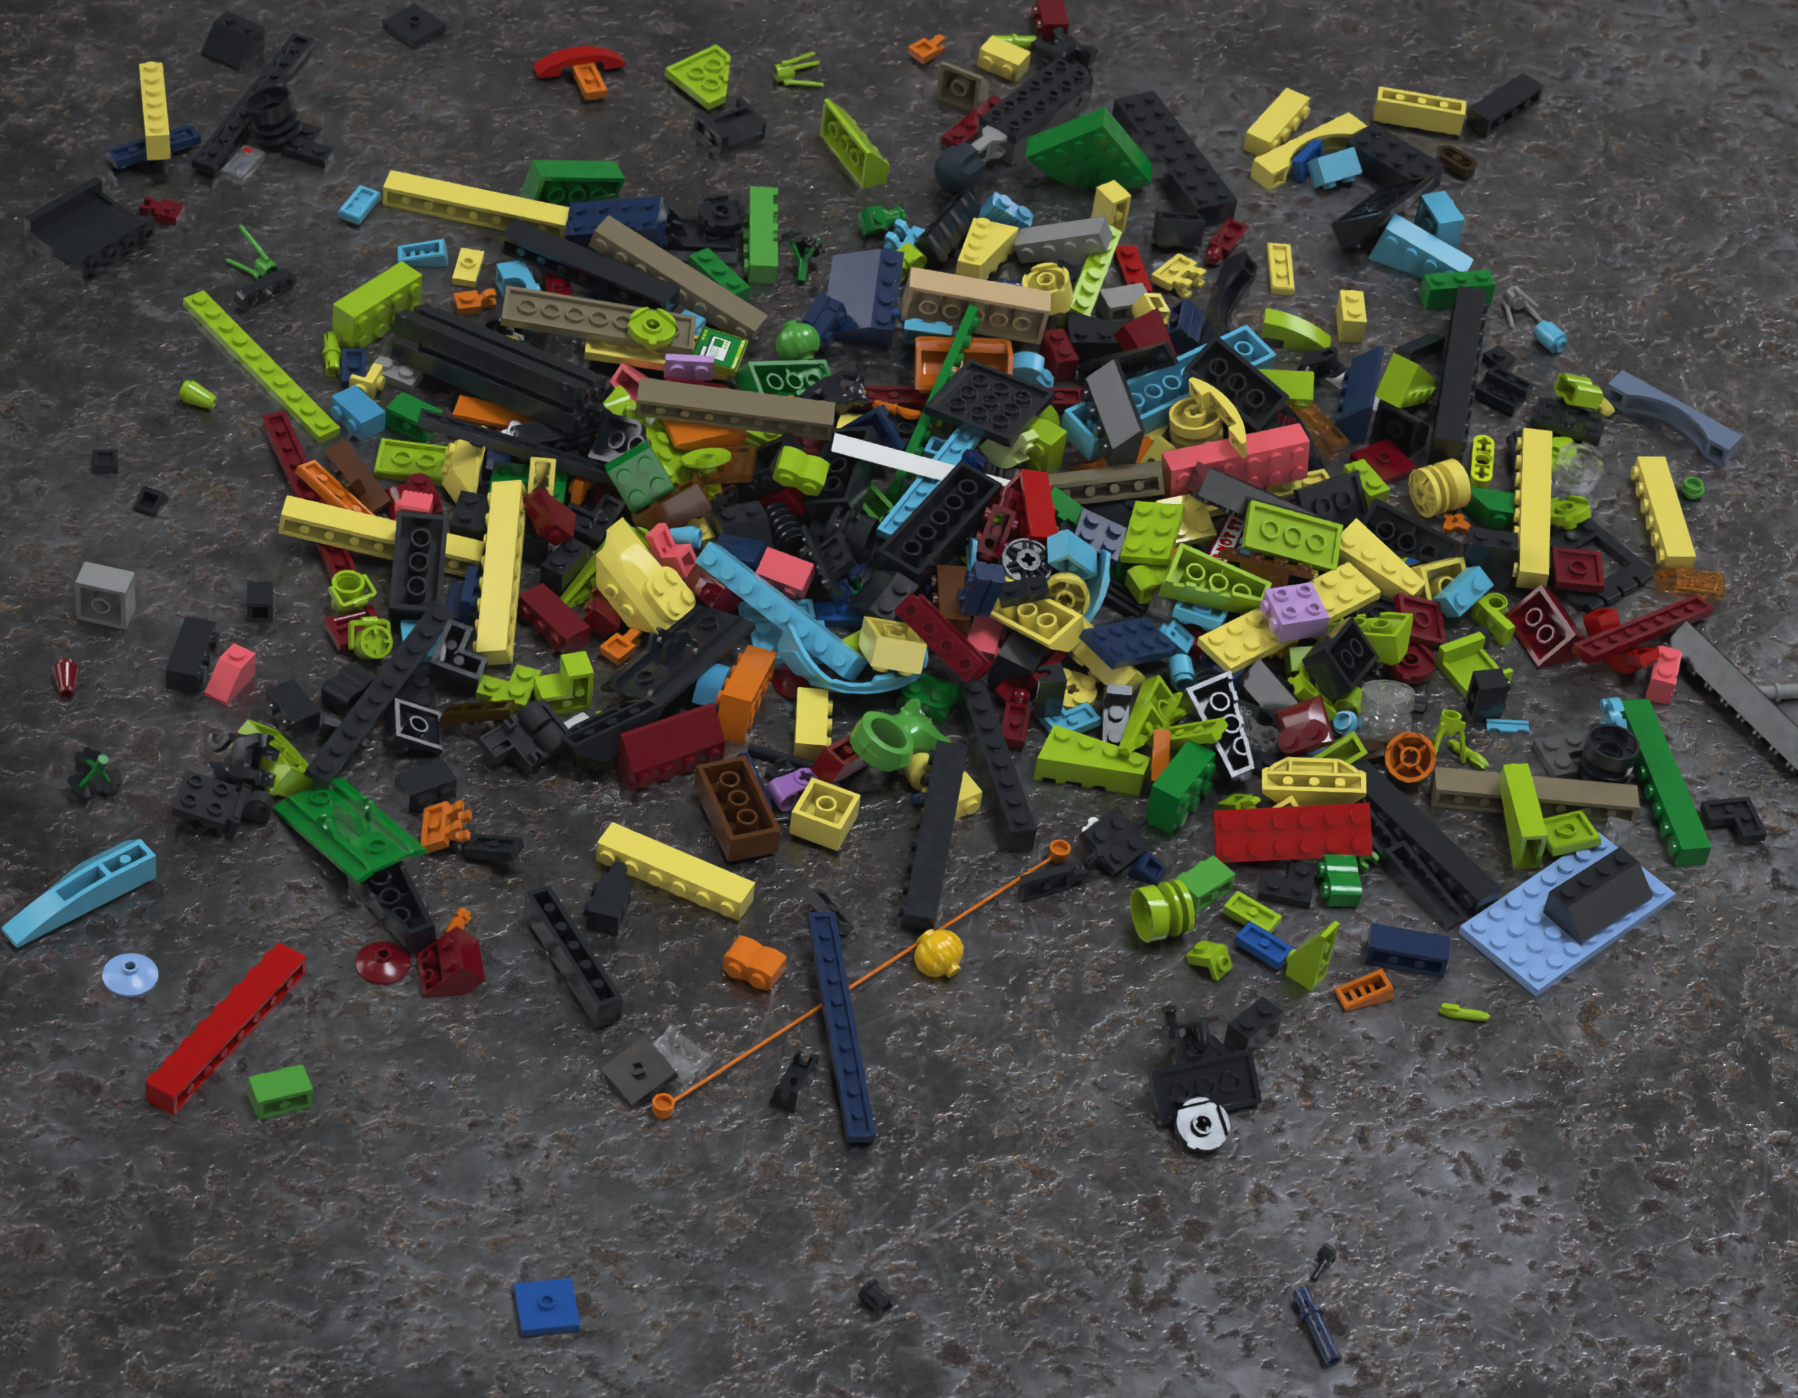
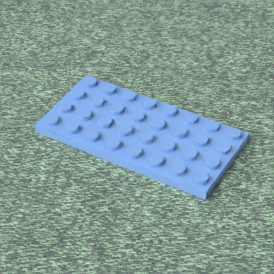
M1599 832L1598 834L1601 837L1600 846L1565 854L1460 926L1458 933L1535 997L1671 903L1675 898V892L1642 867L1653 895L1652 899L1580 945L1547 917L1543 910L1549 891L1618 848Z

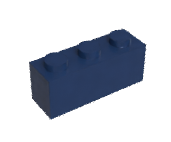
M1372 923L1367 938L1365 964L1444 978L1449 961L1450 937Z

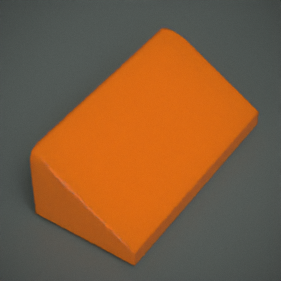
M1154 729L1151 783H1154L1169 765L1170 731Z

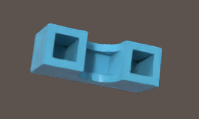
M516 260L496 264L495 282L503 297L505 296L506 285L541 291L540 285L534 281L532 269L528 268L526 263Z

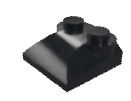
M394 698L389 705L386 717L388 745L393 751L399 753H407L413 748L442 754L444 751L443 728L439 723L442 712Z

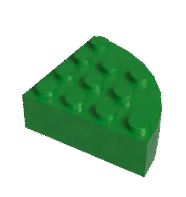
M1106 107L1027 138L1026 158L1037 169L1065 184L1076 185L1081 189H1089L1090 187L1097 188L1115 180L1125 190L1151 184L1152 163Z

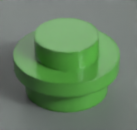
M1688 477L1682 482L1680 490L1686 497L1694 499L1702 497L1705 488L1702 480L1699 478Z

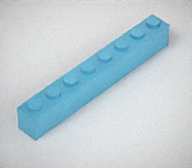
M709 541L695 562L781 630L784 631L787 625L792 624L804 648L843 678L855 681L868 663L865 657L722 546Z

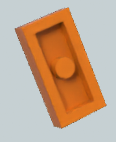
M594 63L572 66V74L585 100L607 97V88Z

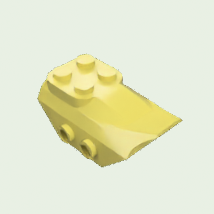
M623 517L606 530L604 547L596 554V586L628 627H634L648 633L653 632L658 635L657 627L667 630L694 608L696 600L693 592L674 569L668 566L662 567Z

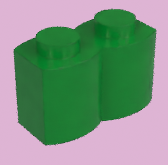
M1324 854L1322 861L1317 864V876L1322 880L1321 897L1325 898L1327 906L1359 907L1362 897V886L1355 855Z

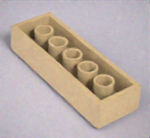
M911 267L902 299L901 320L918 318L924 320L925 323L932 324L940 321L947 323L948 326H952L953 330H958L968 306L972 305L978 307V317L981 318L978 331H973V333L1040 345L1050 313L1051 292Z

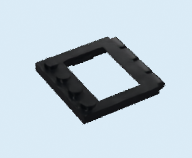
M1590 518L1577 523L1576 528L1565 529L1550 538L1549 562H1551L1553 547L1580 549L1583 543L1594 541L1606 554L1625 568L1604 579L1605 588L1603 593L1554 588L1553 570L1550 566L1547 585L1580 612L1586 611L1588 614L1603 608L1653 579V575L1649 571L1650 567Z

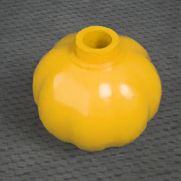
M930 929L917 939L916 943L918 946L914 953L916 967L924 975L929 977L946 975L948 978H951L961 969L959 963L963 956V944L955 933L943 929L937 931Z

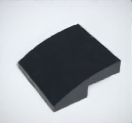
M1495 365L1486 372L1484 379L1476 385L1473 391H1475L1474 397L1513 415L1530 397L1536 385Z

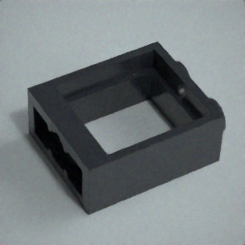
M791 433L753 449L734 482V485L748 502L785 487L772 478L778 455L784 446L805 451Z

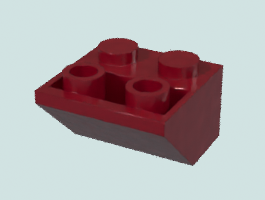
M457 926L416 954L422 995L426 998L466 995L485 982L479 940Z

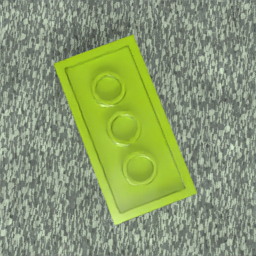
M1251 500L1247 506L1241 549L1274 558L1286 559L1296 564H1308L1315 569L1326 572L1331 570L1337 571L1343 525Z

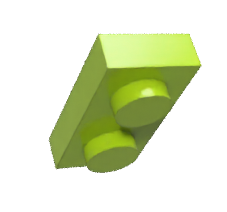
M1239 891L1229 899L1222 911L1223 914L1244 926L1251 921L1270 934L1279 926L1282 916Z

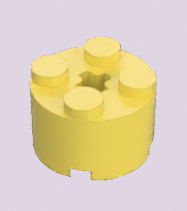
M1042 263L1031 268V273L1027 276L1026 274L1023 276V287L1051 292L1049 315L1067 313L1070 310V305L1073 301V291L1069 272L1065 267L1062 269L1056 263Z

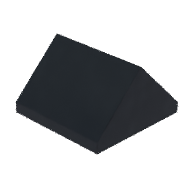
M1013 630L996 657L994 666L987 679L988 684L1032 675L1049 648Z

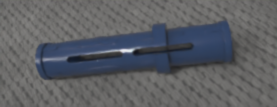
M1302 1286L1297 1288L1292 1293V1296L1301 1311L1300 1318L1304 1324H1307L1325 1365L1334 1366L1342 1360V1356L1322 1318L1323 1311L1321 1307L1316 1305L1309 1287ZM1308 1307H1310L1314 1315L1315 1321L1312 1320L1310 1313L1307 1309ZM1320 1331L1322 1332L1327 1345H1324L1319 1334Z

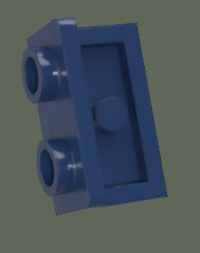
M468 565L464 583L455 581L451 583L446 609L455 614L453 620L457 622L469 623L472 610L477 608L478 595H476V592L480 593L478 566Z

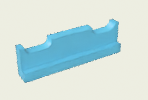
M1486 719L1485 722L1487 732L1498 731L1504 734H1517V732L1529 734L1530 732L1529 721Z

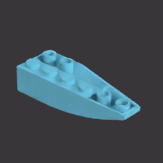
M141 839L124 841L77 865L1 927V930L13 945L18 948L156 878V855Z

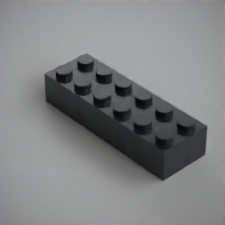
M960 460L877 550L874 569L899 572L919 585V591L931 578V575H934L937 565H943L982 522L981 516L985 507H989L990 503L998 504L1002 483Z
M1197 461L1186 485V488L1192 491L1191 496L1207 505H1211V502H1213V506L1230 515L1235 511L1234 515L1244 521L1246 520L1248 503L1254 500L1333 522L1320 514L1200 461Z

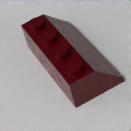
M709 703L620 734L617 771L631 791L670 779L673 776L688 771H693L696 769V765L724 759L725 738L715 705Z

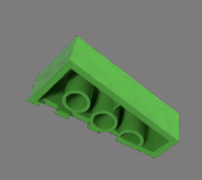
M750 186L748 211L745 213L742 227H746L743 228V242L747 243L743 246V258H747L744 259L743 273H748V283L776 284L778 271V188Z

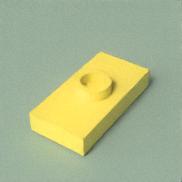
M461 248L453 273L452 284L476 287L484 260V251Z

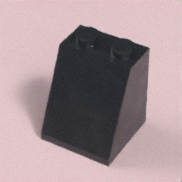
M1469 527L1457 552L1458 557H1464L1466 568L1481 567L1494 584L1489 590L1507 592L1518 553V533Z

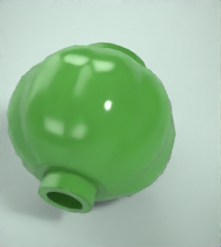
M796 320L783 324L784 329L775 341L778 356L784 361L813 360V355L820 347V337L816 329L809 324L797 323Z

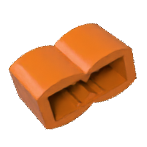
M739 936L723 957V970L730 977L747 980L757 989L770 991L785 972L787 957L780 951L762 946L749 937Z

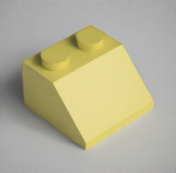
M1464 557L1447 558L1410 567L1426 582L1420 598L1433 601V598L1466 568Z

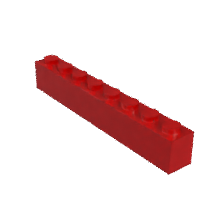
M280 942L272 950H268L264 954L262 961L248 971L245 979L239 985L233 986L227 998L223 1002L220 1001L216 1004L208 1018L202 1019L196 1030L189 1037H185L182 1040L179 1048L172 1055L170 1054L165 1058L162 1066L155 1073L152 1072L145 1082L146 1101L175 1115L306 975V956Z

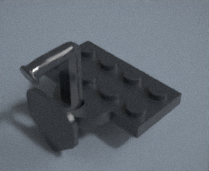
M1169 1005L1161 1009L1165 1020L1162 1030L1167 1031L1169 1045L1173 1049L1171 1066L1147 1071L1157 1125L1174 1123L1175 1114L1185 1102L1197 1097L1210 1099L1209 1102L1214 1103L1216 1106L1220 1105L1225 1111L1262 1103L1252 1049L1226 1053L1223 1044L1216 1036L1210 1034L1208 1024L1219 1020V1015L1177 1022L1176 1011L1178 1008L1176 1006ZM1183 1028L1185 1036L1180 1037L1179 1029Z

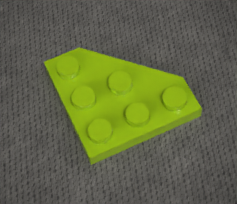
M714 45L665 68V76L707 110H710L726 102L731 56L718 45Z

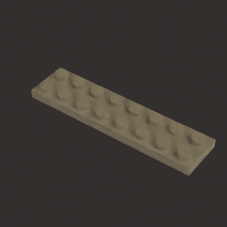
M506 285L500 325L645 349L643 345L635 342L627 333L631 314L641 307ZM668 312L676 321L675 338L669 345L659 347L656 351L691 355L694 345L696 316Z

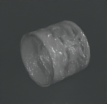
M1392 680L1366 682L1362 687V708L1359 710L1357 729L1361 734L1369 738L1382 741H1391L1395 736L1403 732H1410L1412 715L1410 713L1413 711L1415 691L1404 683Z

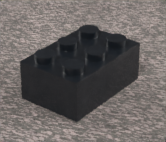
M1351 616L1329 627L1326 635L1321 636L1302 659L1306 671L1312 675L1318 684L1319 690L1330 702L1352 691L1379 656Z

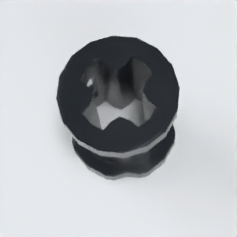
M876 1279L868 1281L858 1293V1299L861 1302L866 1301L875 1310V1315L878 1317L885 1316L896 1303V1298L891 1294L888 1295L881 1289Z

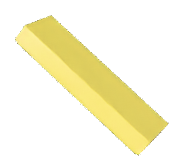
M1268 243L1266 250L1270 294L1293 296L1295 288L1291 246L1289 244Z

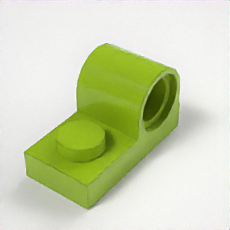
M1489 593L1480 597L1474 603L1471 618L1480 626L1489 629L1493 634V639L1502 647H1505L1511 643L1515 629L1511 621L1504 616L1508 601L1502 594Z

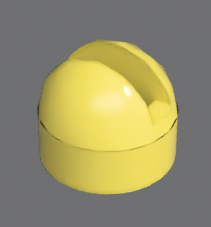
M1603 397L1602 403L1594 411L1609 417L1615 412V409Z

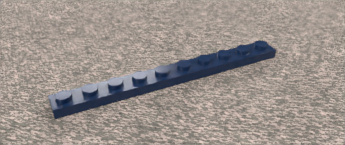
M808 912L807 924L847 1143L874 1142L876 1131L835 912Z

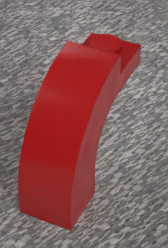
M1600 608L1582 616L1588 637L1621 625L1617 609ZM1635 646L1603 660L1616 671L1630 674L1641 668L1651 666L1652 661L1661 657L1658 648Z

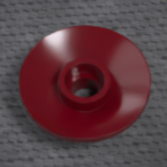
M786 664L778 667L772 676V685L775 691L789 700L796 701L798 687L815 688L810 686L809 682L802 676L795 675Z
M378 941L364 946L358 952L355 966L358 974L366 981L377 985H389L399 982L408 974L411 960L407 951L398 944Z

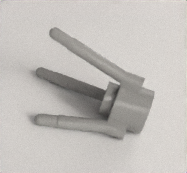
M1517 285L1509 287L1504 292L1503 298L1505 301L1502 302V306L1506 311L1510 328H1514L1510 308L1520 310L1525 307L1537 322L1543 321L1531 307L1538 308L1539 305L1521 291Z

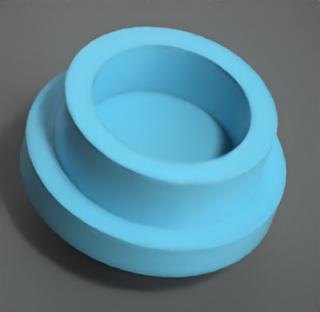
M1341 711L1337 713L1338 715L1334 718L1333 724L1338 734L1343 736L1350 731L1356 730L1358 718L1353 712Z

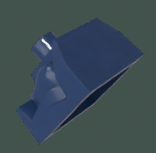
M885 405L878 406L841 427L873 426L883 446L902 450L908 445L907 441H902L893 421L887 418L889 413Z

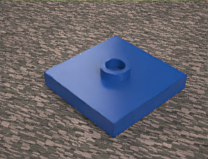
M572 1278L514 1283L513 1291L521 1336L580 1331Z

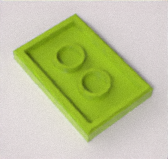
M381 438L374 469V478L407 482L410 475L423 473L431 478L435 486H443L444 474L441 473V469L447 459L444 456L447 446Z

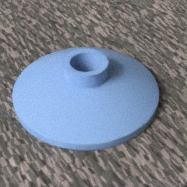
M135 953L118 955L107 962L102 972V980L105 987L115 995L130 998L138 997L148 993L155 987L158 981V969L155 963L148 957Z

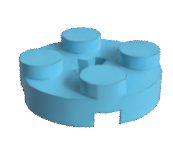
M1620 698L1601 699L1600 709L1604 721H1600V724H1613L1627 729L1626 719H1622L1620 711H1624Z

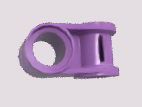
M800 768L797 771L770 781L766 787V792L781 811H789L796 806L811 778L817 779V776L809 768Z

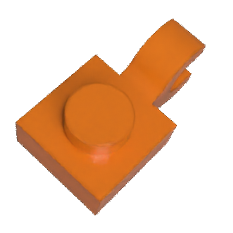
M941 34L936 35L929 41L926 38H922L908 46V54L921 64H925L945 50V47L941 44L946 41V38Z
M494 288L486 289L480 295H478L477 290L453 293L458 316L482 313V308H494L497 306L495 301L497 295Z
M579 475L575 480L572 479L568 491L569 494H572L570 502L580 505L586 499L587 491L593 488L594 483L589 481L588 478Z
M632 627L624 636L615 633L600 646L599 653L617 666L621 665L636 652V647L642 643V640L638 638L642 631Z

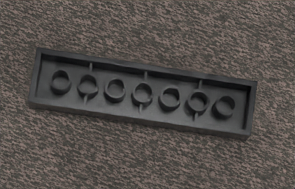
M1153 90L1116 98L1114 100L1112 116L1152 163V176L1179 212L1200 213L1205 220V227L1223 224L1228 218L1234 220L1237 205L1236 197L1156 92Z

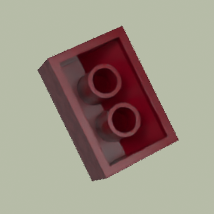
M1543 585L1538 586L1504 615L1515 626V634L1539 668L1572 661L1577 657V655L1571 652L1574 643L1585 639L1557 597Z

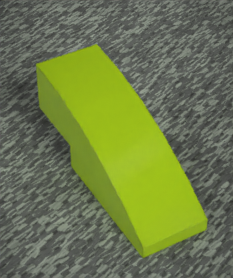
M1270 308L1265 309L1261 337L1283 340V348L1306 352L1330 347L1331 336L1312 323L1283 311Z

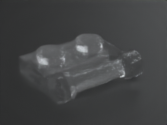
M675 1025L669 1026L665 1033L652 1043L677 1072L679 1077L671 1083L680 1090L707 1070L715 1060V1056L709 1051L704 1052L683 1036L681 1030ZM675 1042L698 1061L693 1063L672 1047L671 1044Z

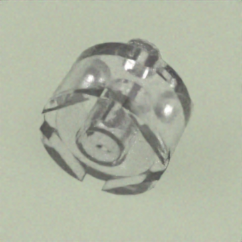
M1570 442L1561 448L1552 465L1551 483L1565 495L1583 497L1594 490L1604 472L1603 457L1599 450L1591 444L1584 442L1582 444H1574L1575 442Z

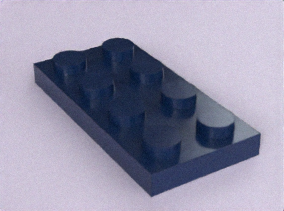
M1146 617L1084 629L1078 637L1112 670L1172 657L1178 650L1171 642V639L1159 631L1153 621Z

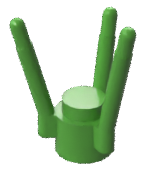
M240 224L238 228L260 257L254 262L255 270L229 258L226 259V262L253 275L257 280L278 271L279 266L264 253L249 232Z

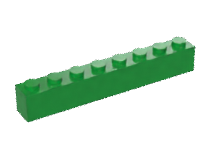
M1622 700L1621 702L1624 707V711H1620L1622 719H1626L1627 729L1636 736L1640 743V750L1634 764L1637 770V778L1643 784L1645 797L1650 801L1653 817L1657 819L1660 826L1661 836L1667 842L1669 855L1673 857L1676 867L1705 865L1712 847L1650 700Z

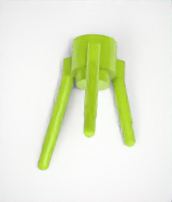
M814 52L781 61V64L774 65L775 79L777 82L783 81L784 86H824L823 83L791 79L795 77V70L820 64L819 61L793 65L815 55Z
M1443 710L1431 741L1436 755L1443 735L1454 736L1459 731L1461 763L1465 764L1464 730L1466 722L1461 721L1462 716L1460 713L1454 710Z

